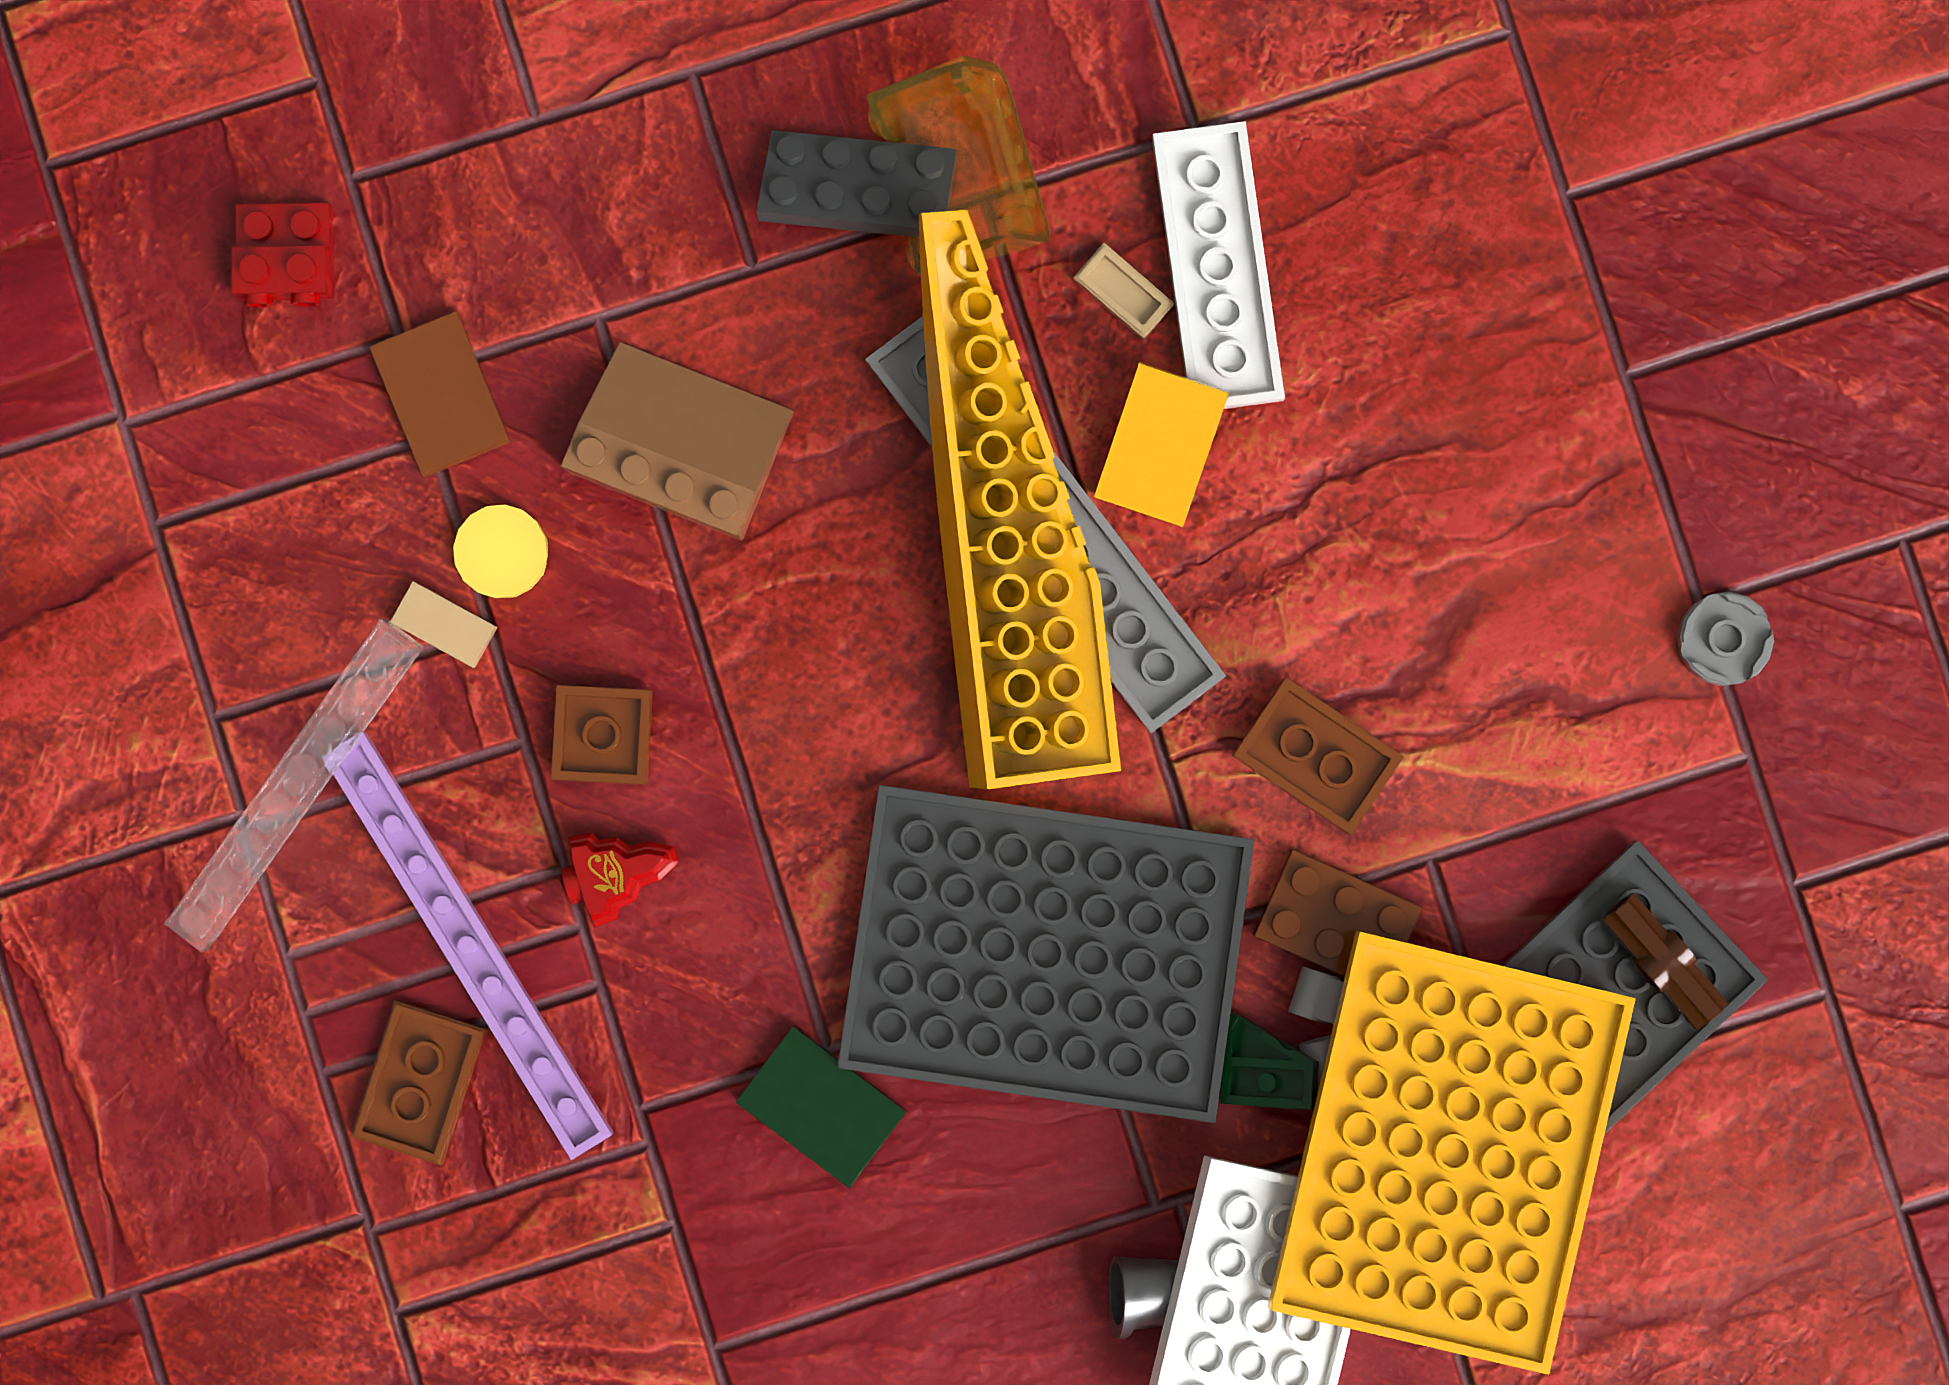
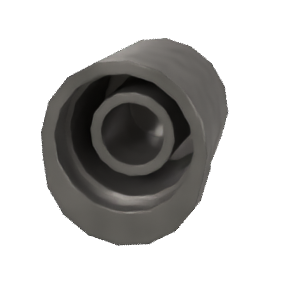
M1113 1257L1108 1280V1310L1115 1338L1126 1339L1132 1334L1133 1330L1164 1325L1178 1260Z

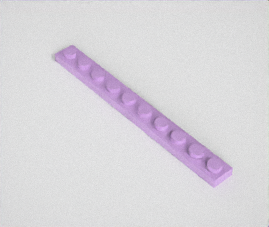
M361 732L324 755L323 759L570 1159H575L613 1135L614 1132L367 732Z

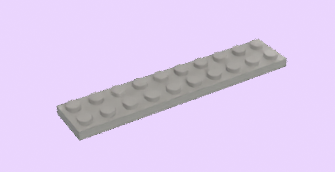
M922 316L867 357L865 361L932 448ZM1054 452L1053 462L1059 479L1064 481L1070 499L1067 501L1076 526L1080 525L1084 536L1086 555L1090 566L1095 567L1100 581L1111 684L1151 734L1225 678L1226 675Z

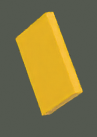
M1139 362L1094 497L1183 527L1229 391Z

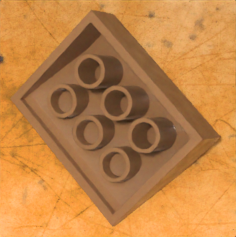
M620 342L577 425L561 467L572 475L742 541L794 411Z

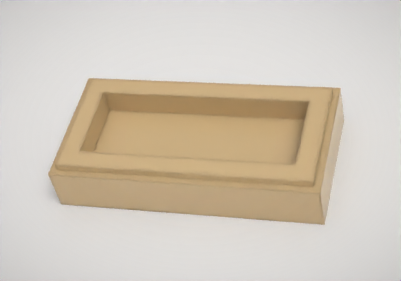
M1105 243L1099 247L1073 277V281L1142 341L1145 340L1175 304Z
M414 581L411 583L390 623L472 668H475L498 628Z

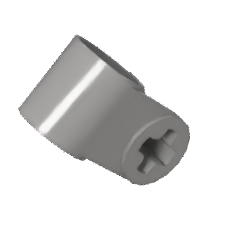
M1302 966L1288 1012L1324 1024H1334L1344 983L1343 979Z

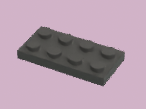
M771 130L757 206L758 221L919 237V214L949 211L957 164V149Z

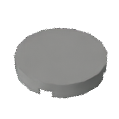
M1733 592L1707 595L1692 604L1680 620L1676 636L1679 656L1688 671L1703 682L1718 686L1740 684L1759 674L1769 661L1774 644L1773 630H1770L1768 617L1763 608L1748 596Z

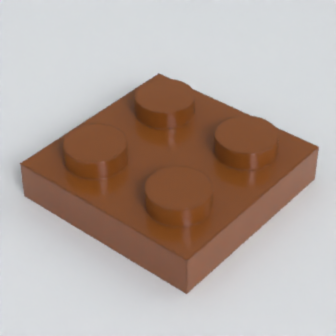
M556 685L551 780L648 785L653 691Z

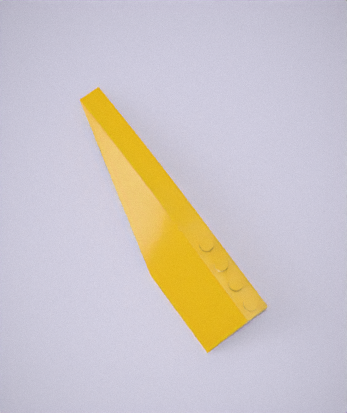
M967 210L919 214L920 266L932 452L969 788L993 789L1121 771L1100 581L1095 567L1090 566L1084 549V545H1086L1080 525L1076 526L1067 501L1070 499L1064 481H1060L1053 462L1055 456L1029 382L1024 381L1017 360L1020 357L1014 340L1010 341L1001 316V313L1004 312L998 295L993 294L986 274L988 267Z

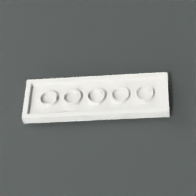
M1246 121L1155 133L1152 135V144L1185 377L1229 391L1224 409L1283 401L1285 395Z

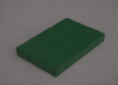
M793 1025L736 1103L850 1188L907 1110L854 1070L837 1068L839 1061L837 1057Z

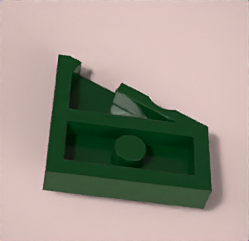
M1231 1012L1221 1079L1220 1104L1314 1110L1318 1094L1319 1061L1242 1015Z

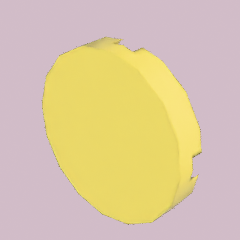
M505 504L486 506L471 514L458 529L453 545L455 566L463 581L476 592L493 598L517 597L532 589L544 575L548 558L547 537L540 524L522 509Z

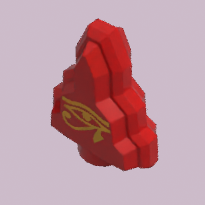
M587 833L568 837L573 865L563 867L561 872L570 903L576 905L584 902L594 928L617 919L621 907L637 901L642 886L661 880L679 863L675 846L654 842H644L630 846L619 837L600 840L594 833Z

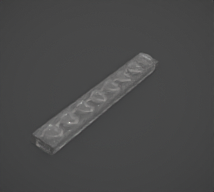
M380 619L165 922L167 927L200 952L209 950L424 646L388 619Z

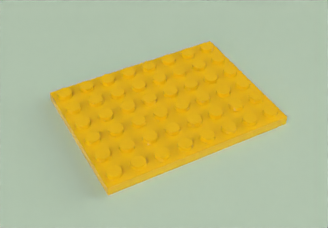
M1356 931L1267 1307L1271 1311L1549 1375L1636 998Z

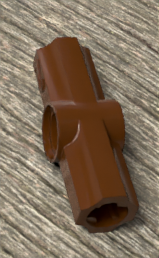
M1630 893L1625 898L1619 900L1600 919L1634 958L1632 963L1641 976L1659 993L1663 992L1694 1029L1698 1030L1707 1023H1710L1729 1004L1696 966L1697 959L1688 946L1674 932L1669 929L1666 930L1635 893Z

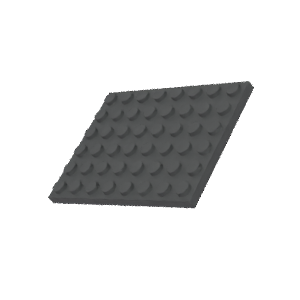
M879 785L837 1068L1215 1123L1254 839Z

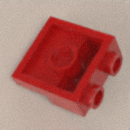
M330 203L236 204V247H231V294L239 300H244V306L255 308L272 307L273 300H291V305L315 307L320 305V299H334L333 206Z

